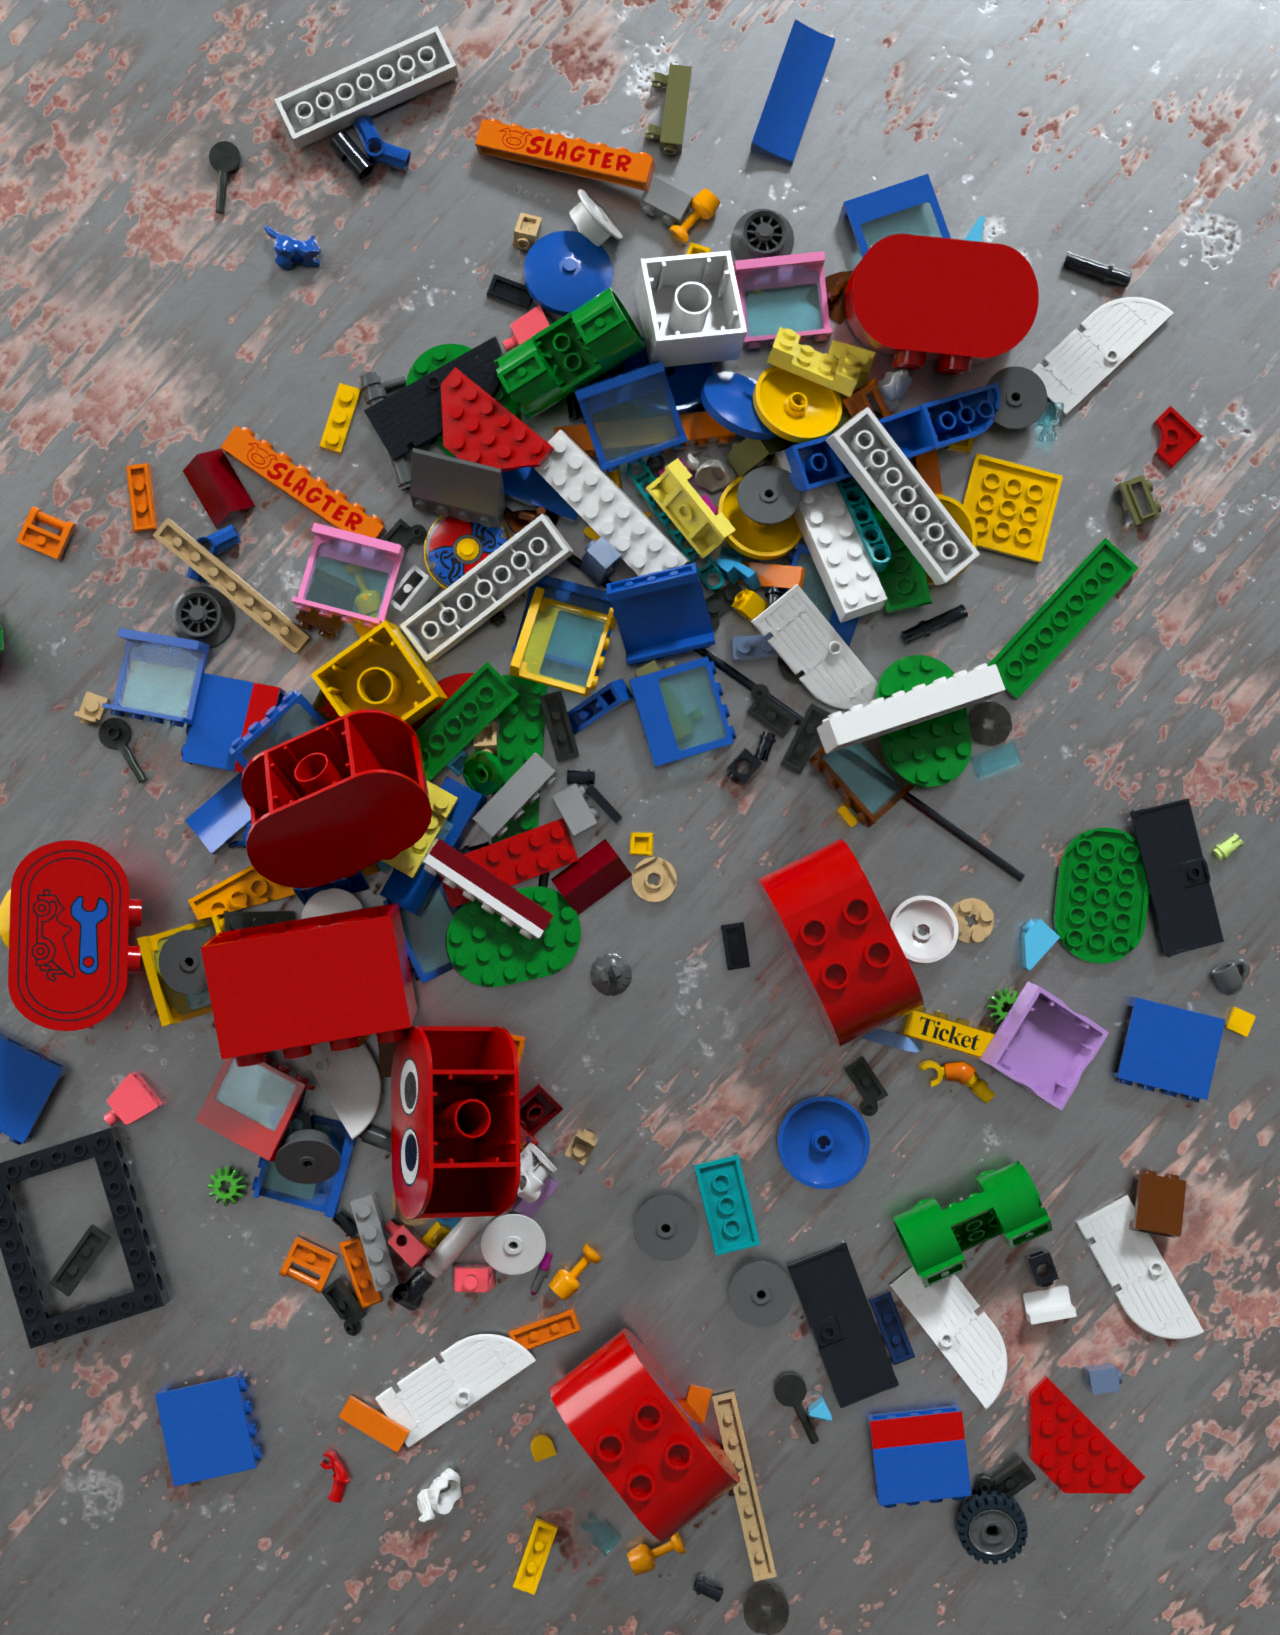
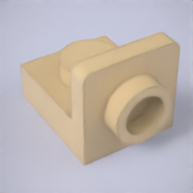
M520 213L514 230V248L530 250L539 234L542 217Z
M86 691L79 712L75 711L74 715L80 717L79 722L92 726L93 723L101 725L106 712V708H102L103 703L109 704L110 699Z
M490 722L474 738L475 752L479 750L488 751L497 757V722Z
M586 1129L583 1131L577 1130L564 1154L585 1165L598 1143L594 1139L596 1135Z

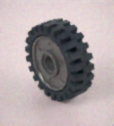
M983 1491L982 1496L975 1494L973 1495V1500L968 1498L965 1501L966 1506L962 1505L960 1513H958L957 1528L962 1547L966 1549L967 1554L973 1555L977 1561L982 1559L984 1564H989L990 1560L993 1565H998V1560L1006 1563L1008 1562V1557L1011 1560L1016 1558L1015 1553H1021L1022 1546L1025 1547L1028 1536L1026 1518L1018 1502L1015 1503L1014 1499L1010 1496L1007 1498L1005 1493L1001 1492L1000 1495H997L996 1491H991L990 1495H987V1491ZM989 1526H996V1527H997V1528H995V1529H993V1530L988 1529Z

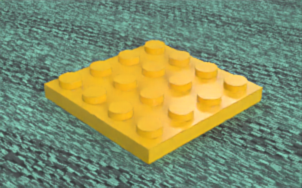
M976 453L962 504L970 512L976 523L978 531L977 547L1040 564L1063 476Z

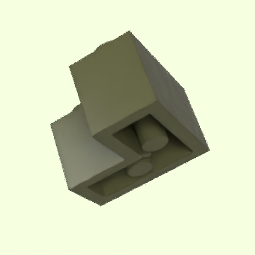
M779 436L767 440L745 438L734 443L731 446L732 450L726 456L738 476L742 477L752 470L761 467L767 461L772 460L776 452L788 449L794 444L792 441Z

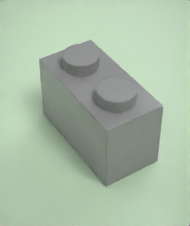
M653 176L649 191H645L640 199V207L646 214L651 216L655 214L662 218V221L669 226H681L691 208L690 203L693 197Z
M414 564L395 587L390 604L410 618L424 607L440 585Z
M575 783L552 796L574 837L598 824L596 819L600 817L594 806L589 807L585 799L589 797L583 786L578 788Z

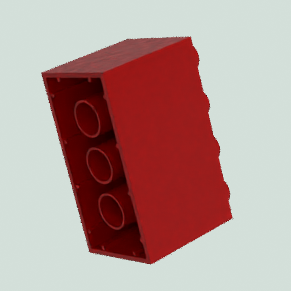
M399 903L219 932L201 946L221 1059L235 1057L237 1067H247L265 1062L264 1054L281 1049L283 1050L284 1059L304 1057L312 1054L311 1046L328 1041L331 1051L348 1050L359 1046L358 1038L370 1034H376L378 1043L399 1041L406 1037L404 1029L411 1028L418 1010Z

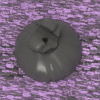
M615 953L599 956L593 962L590 970L592 985L599 993L606 996H616L623 993L629 987L632 979L629 963L623 956Z

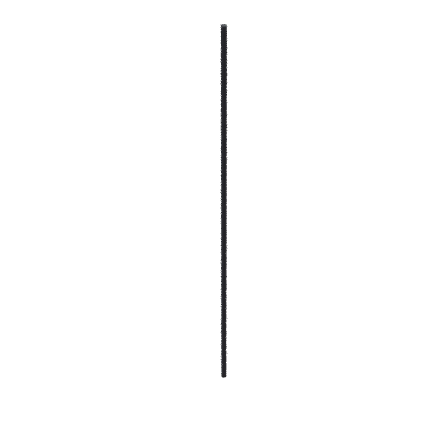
M506 507L504 515L513 511ZM572 554L566 559L581 570L582 560ZM608 579L602 586L606 588V584L612 583V581ZM694 649L702 657L708 656L709 662L713 661L717 668L748 690L752 691V688L757 685L708 649ZM769 693L768 698L797 718L795 723L800 726L804 717ZM843 748L836 751L892 792L896 793L900 790V786L849 749ZM908 792L902 798L1019 882L1025 877L1024 873Z

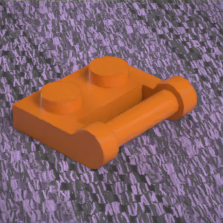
M876 378L867 381L863 386L853 391L851 397L845 396L841 399L850 419L867 407L875 415L865 395L869 392L882 414L880 419L894 415L893 411L890 412L878 389L879 384Z
M33 506L16 542L60 561L67 543L76 529V524L70 521L64 522L41 512V509ZM39 520L63 531L59 536L34 524Z
M296 1237L279 1275L283 1277L289 1276L314 1288L315 1292L321 1294L338 1255L300 1237ZM292 1262L321 1275L320 1279L317 1280L291 1268Z

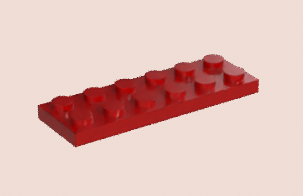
M564 818L463 854L509 886L579 861ZM439 875L450 908L470 902V900L462 895L463 891L458 887L452 889L442 882L444 878Z

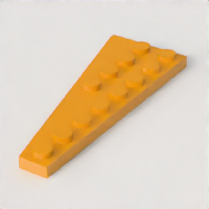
M376 863L362 868L365 876L381 872ZM251 865L189 899L188 902L197 919L204 920L212 918L214 915H223L224 912H234L296 895L292 887L282 886L264 878Z

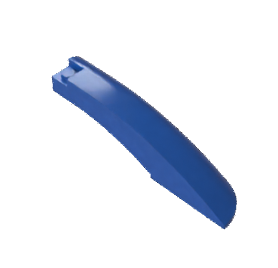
M997 382L931 401L879 419L878 421L907 459H911L973 438L985 432L993 424L996 412L1000 407L999 385ZM831 435L797 444L785 450L792 471L789 474V478L797 490L804 492L853 477L826 442V439Z

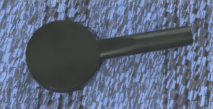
M228 141L216 143L209 152V161L212 167L219 172L216 213L219 214L225 213L228 173L236 170L241 161L238 148Z
M120 718L105 720L98 732L100 742L109 749H119L138 782L143 783L147 780V777L127 746L131 737L129 725Z
M784 1374L775 1383V1396L782 1405L794 1407L810 1443L815 1444L819 1441V1438L801 1403L807 1392L805 1382L796 1374Z

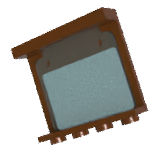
M880 736L828 754L825 753L824 747H822L808 760L811 763V768L817 774L823 776L826 780V785L832 791H836L839 794L842 803L847 808H851L856 814L857 820L868 828L875 824L880 817L915 787L906 783L904 779L897 773L894 774L883 755Z

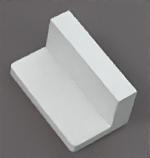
M1067 1286L1030 1291L1022 1294L1026 1318L1031 1325L1077 1317L1076 1309L1071 1304Z

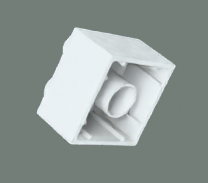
M730 251L641 259L634 289L649 364L661 360L664 367L738 360L747 329Z

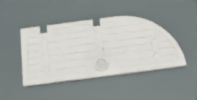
M1126 297L1110 301L1097 308L1080 324L1085 329L1083 333L1074 329L1044 358V361L1048 364L1046 368L1038 363L1031 371L1036 373L1043 381L1047 391V398L1066 416L1164 324L1174 312L1166 306L1146 298Z
M798 584L751 621L763 636L769 632L773 634L768 643L795 675L801 670L804 671L805 674L799 680L822 703L833 708L849 710L860 704L864 707L875 700L877 681Z
M329 1041L317 1043L311 1046L312 1054L304 1056L353 1140L368 1127L378 1110L382 1093V1082L378 1065L366 1044L348 1050L331 1051Z
M1128 1195L1076 1222L1085 1240L1093 1237L1096 1241L1089 1245V1248L1110 1286L1113 1287L1117 1284L1121 1286L1122 1289L1116 1291L1115 1295L1126 1314L1136 1325L1152 1335L1173 1340L1188 1339L1205 1333L1150 1234L1129 1230L1130 1221L1134 1220L1135 1207Z
M912 1266L895 1280L890 1287L987 1410L999 1396L1007 1375V1352L1000 1332L984 1311L978 1316L975 1314L974 1311L980 1305L956 1275L925 1288Z
M495 1334L473 1335L456 1342L440 1353L444 1359L442 1363H439L434 1357L399 1381L397 1385L401 1391L398 1393L395 1392L393 1387H390L375 1399L387 1417L410 1430L404 1441L409 1448L536 1361L526 1348L510 1338Z

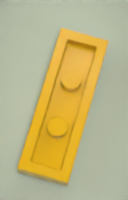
M339 383L319 445L320 448L342 455L360 400L361 389Z
M536 1518L513 1583L514 1588L535 1595L558 1525Z

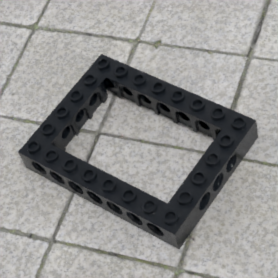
M117 1126L0 1163V1249L30 1349L162 1307L170 1302ZM95 1157L134 1289L113 1298L111 1296L106 1297L92 1305H89V1303L84 1304L70 1312H67V1310L62 1311L52 1317L49 1308L51 1303L47 1301L43 1288L44 1280H41L36 1264L38 1260L37 1257L34 1258L29 1241L31 1236L27 1234L23 1221L25 1216L24 1213L21 1214L16 1197L18 1192H15L12 1183Z

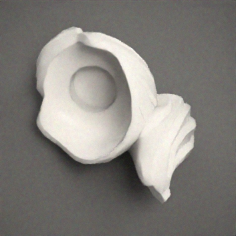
M906 368L900 369L896 373L887 372L884 379L878 382V389L890 412L893 411V413L898 410L900 406L899 399L904 397L913 381L912 375ZM872 395L867 396L871 407L881 413Z
M701 451L693 455L688 454L687 466L690 471L696 472V483L712 493L725 490L737 477L734 471L728 468L724 462L712 459L707 452Z
M450 1468L446 1469L433 1480L429 1489H424L418 1494L417 1505L421 1513L419 1521L429 1523L435 1519L436 1513L440 1515L450 1513L454 1503L461 1498L460 1476L457 1472Z

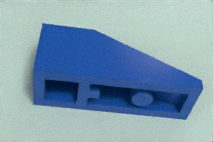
M623 679L610 682L567 712L574 735L634 698Z

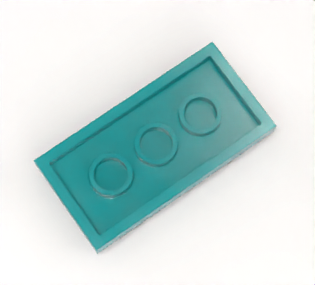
M735 1154L695 1164L694 1168L716 1256L760 1245L739 1155Z

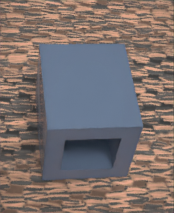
M1112 1363L1085 1367L1087 1388L1093 1395L1120 1391L1119 1384H1122V1374L1120 1369L1117 1370V1367Z

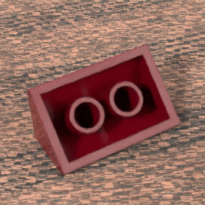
M222 449L197 454L184 468L183 473L216 529L256 507Z
M604 839L578 859L579 861L573 862L551 880L571 908L579 915L632 876V874L607 840Z
M541 1082L519 1100L520 1124L533 1136L563 1110L562 1106Z

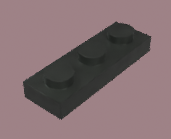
M561 690L539 696L557 762L579 756Z
M812 703L810 704L781 765L799 774L802 773L820 737L817 728L823 724L822 720L829 718L830 712Z
M294 911L224 912V932L294 920Z
M94 1224L90 1225L50 1281V1284L69 1297L112 1237Z

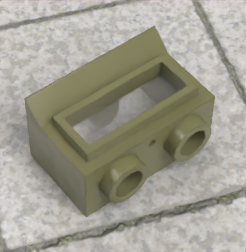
M1144 475L1121 482L1114 488L1115 492L1121 491L1125 500L1122 503V508L1125 512L1129 511L1133 523L1129 525L1130 529L1147 524L1160 517V503L1157 499H1153L1151 494L1153 491L1152 483L1149 479L1145 480Z

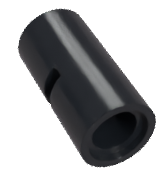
M345 131L338 133L332 138L329 147L358 181L364 180L373 172L375 167Z

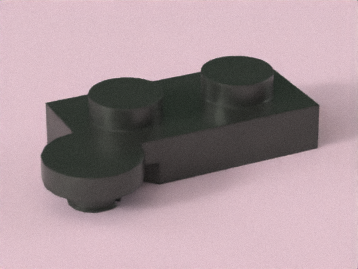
M400 518L382 540L400 544L406 549L412 541L415 543L423 542L426 539L427 531L422 525L410 527Z
M737 582L734 585L731 583L727 584L705 599L714 631L719 627L718 618L733 609L731 605L736 595L742 591Z
M755 685L751 691L752 698L755 701L747 712L784 738L797 718L768 698L769 689L766 685Z
M861 1056L843 1069L863 1098L860 1103V1111L866 1116H872L878 1110L877 1101L888 1096V1093L865 1058Z
M338 1278L321 1293L340 1319L345 1320L344 1329L346 1333L356 1336L361 1331L359 1321L367 1314L341 1278Z
M1020 1458L992 1479L988 1476L978 1477L975 1482V1488L981 1495L983 1491H987V1495L991 1494V1491H996L997 1495H1000L1002 1492L1008 1498L1009 1496L1013 1497L1034 1482L1036 1476Z

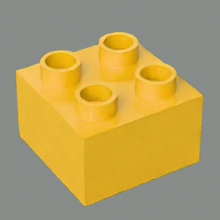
M386 620L311 674L340 717L358 710L374 709L394 714L412 726L448 700L446 694L399 627Z

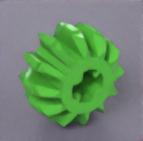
M1004 988L1003 994L1000 990L995 991L997 999L989 996L988 999L994 1003L993 1005H986L987 1009H993V1012L989 1013L988 1017L993 1018L997 1016L994 1020L996 1025L1000 1024L1001 1021L1003 1022L1009 1013L1002 1011L1001 1007H1004L1002 1004H1010L1012 1008L1017 1000V991H1013L1010 994L1009 988Z
M227 1166L225 1172L222 1168H218L216 1170L217 1175H210V1179L213 1182L207 1184L208 1188L214 1189V1191L209 1193V1196L212 1197L216 1194L215 1203L218 1204L223 1199L224 1206H228L230 1201L233 1204L238 1203L237 1197L243 1198L245 1196L241 1191L247 1188V1184H241V1181L246 1178L245 1175L238 1177L237 1175L240 1170L237 1168L232 1173L231 1166ZM230 1182L231 1187L225 1190L223 1185Z

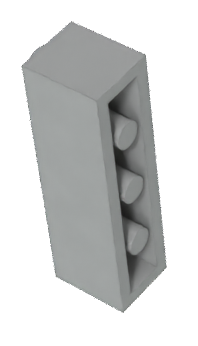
M535 752L472 819L492 838L496 836L500 838L509 829L506 825L512 819L518 820L525 812L522 808L528 802L533 804L538 799L540 789L543 786L548 788L555 781L554 775L556 771Z
M376 1192L354 1198L350 1201V1205L376 1292L399 1285L401 1276L393 1249L388 1244L389 1236L384 1229L385 1223Z

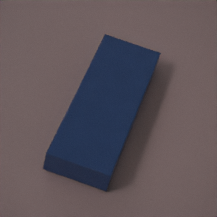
M887 1291L869 1298V1303L893 1364L896 1365L914 1358L913 1349L891 1292Z

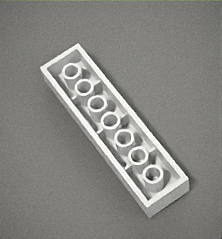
M438 26L274 100L298 150L353 125L362 116L371 117L459 76L453 57Z
M869 407L859 412L826 439L832 450L936 585L948 582L980 555Z
M559 430L548 441L555 450L541 467L534 469L600 537L603 536L621 554V559L638 576L687 565L690 562L565 431Z
M785 450L776 452L772 466L792 473ZM836 482L801 492L800 505L793 515L840 623L882 609L887 597Z
M541 514L399 626L426 662L433 663L574 554V551L549 517Z
M987 663L974 667L972 671L967 672L963 670L953 674V677L948 679L946 677L936 679L927 686L925 683L920 684L906 693L904 690L896 692L885 700L883 697L870 702L871 704L864 707L862 704L849 709L850 711L843 714L841 711L828 715L829 718L822 720L823 724L817 728L825 753L828 754L990 700L1003 692L1005 687L996 664L988 666Z

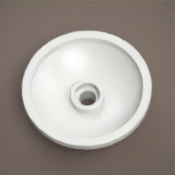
M915 896L905 900L897 907L890 921V926L906 958L915 963L929 964L943 959L952 951L958 939L959 927L954 912L946 903L932 896ZM924 929L926 931V935H919L918 930Z

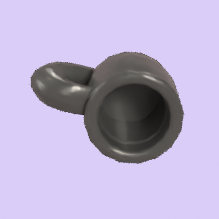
M1239 959L1236 962H1228L1216 967L1212 971V975L1222 992L1227 996L1233 995L1243 989L1242 981L1248 977L1250 965L1246 960ZM1237 966H1240V967H1241V969H1242V976H1241V974H1240V972H1239Z

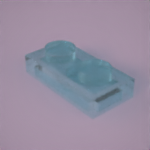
M1014 741L970 757L978 778L1022 762Z

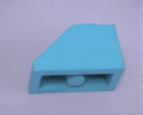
M1030 919L1022 928L1024 932L1020 935L1022 968L1025 971H1030L1060 938L1041 919H1035L1034 921Z

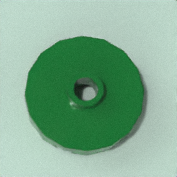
M479 750L470 754L464 760L463 777L470 789L488 796L497 792L503 786L505 779L504 769L495 755L488 751Z

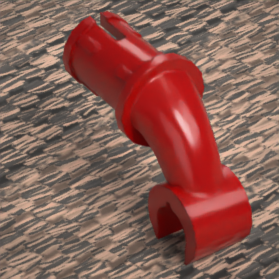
M329 1450L323 1456L328 1457L330 1462L323 1460L320 1465L322 1468L332 1469L334 1472L332 1476L334 1481L328 1499L332 1502L341 1503L346 1485L350 1483L351 1479L348 1477L342 1462L338 1460L337 1453Z

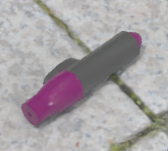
M546 1252L539 1265L530 1288L531 1295L533 1296L539 1292L544 1278H548L550 1274L552 1253Z

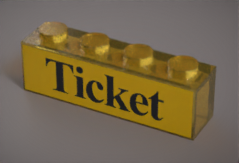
M924 1007L904 1015L899 1029V1034L981 1058L995 1033L991 1032V1027L979 1024L978 1028L969 1026L970 1021L957 1018L956 1022L947 1019V1014L935 1011L934 1015L925 1013L926 1008Z

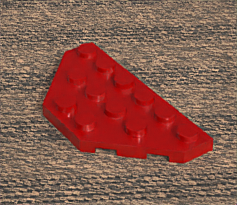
M456 367L441 383L443 446L458 459L499 468L502 472L524 467H541L555 450L548 442Z
M1046 1375L1029 1391L1030 1459L1064 1493L1130 1494L1145 1478L1128 1458Z

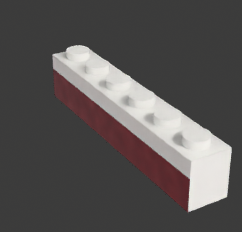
M439 838L435 839L420 862L425 865L423 869L433 876L436 874L444 878L442 881L444 884L452 889L458 887L463 891L462 895L472 902L476 899L482 903L481 908L492 915L494 912L501 916L500 921L509 927L515 925L521 929L519 933L529 940L532 937L539 939L554 916Z

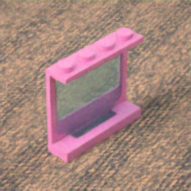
M825 251L735 261V277L747 329L743 346H748V349L760 348L761 344L770 343V346L773 347V342L780 327L792 329L796 334L801 335L798 344L805 343V339H814L815 342L826 341L828 337H831L833 328H830L824 273Z
M314 523L312 532L315 538L298 597H292L291 601L297 605L298 610L310 612L312 609L319 611V615L327 618H332V615L341 617L340 620L343 622L354 624V621L363 623L362 626L374 629L386 619L405 549L400 544Z

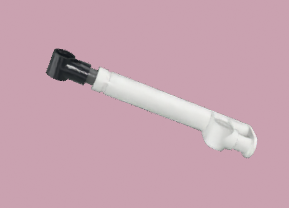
M530 1142L520 1153L521 1173L517 1196L528 1203L535 1202L539 1198L541 1187L544 1185L543 1181L551 1172L556 1173L558 1171L546 1155ZM495 1216L463 1217L431 1252L430 1256L423 1261L422 1265L424 1268L421 1271L417 1270L406 1283H400L394 1288L392 1293L393 1301L409 1311L419 1308L423 1300V1294L433 1284L432 1280L434 1278L439 1279L445 1273V1270L454 1263Z

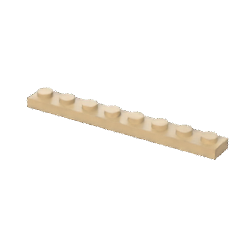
M167 518L153 536L293 653L296 654L311 637L170 518Z
M735 1392L712 1396L724 1451L729 1456L740 1477V1482L733 1487L754 1582L777 1577Z

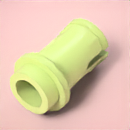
M1234 834L1223 844H1217L1213 852L1220 861L1228 860V856L1244 846V843L1241 839L1238 840L1239 836L1237 834Z

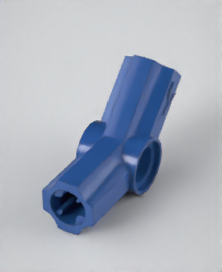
M362 116L353 123V127L367 153L368 159L373 164H385L403 171L408 168L411 151L383 142L370 116ZM374 148H381L379 153H371Z
M229 525L207 537H200L196 540L202 546L210 543V552L215 557L242 543L234 525ZM189 566L186 577L206 584L207 580Z

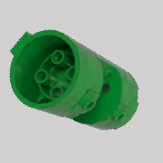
M609 287L494 360V364L500 366L496 371L506 392L514 402L516 401L519 406H523L521 412L531 420L574 393L576 389L582 388L646 348V345L625 306L614 290Z
M1019 1160L998 1170L982 1172L975 1178L979 1193L971 1194L960 1203H951L946 1209L942 1210L938 1202L932 1197L919 1201L912 1209L892 1218L908 1258L925 1288L968 1269L962 1252L1000 1235L1003 1241L1012 1249L1052 1231V1224L1045 1207L1041 1208L1040 1195L1023 1164L1020 1165Z

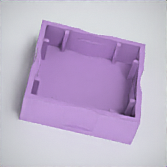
M1027 982L980 1060L1049 1105L1062 1111L1078 1085L1083 1071L1094 1059L1109 1032L1087 1017L1072 1011L1063 1001L1042 987Z

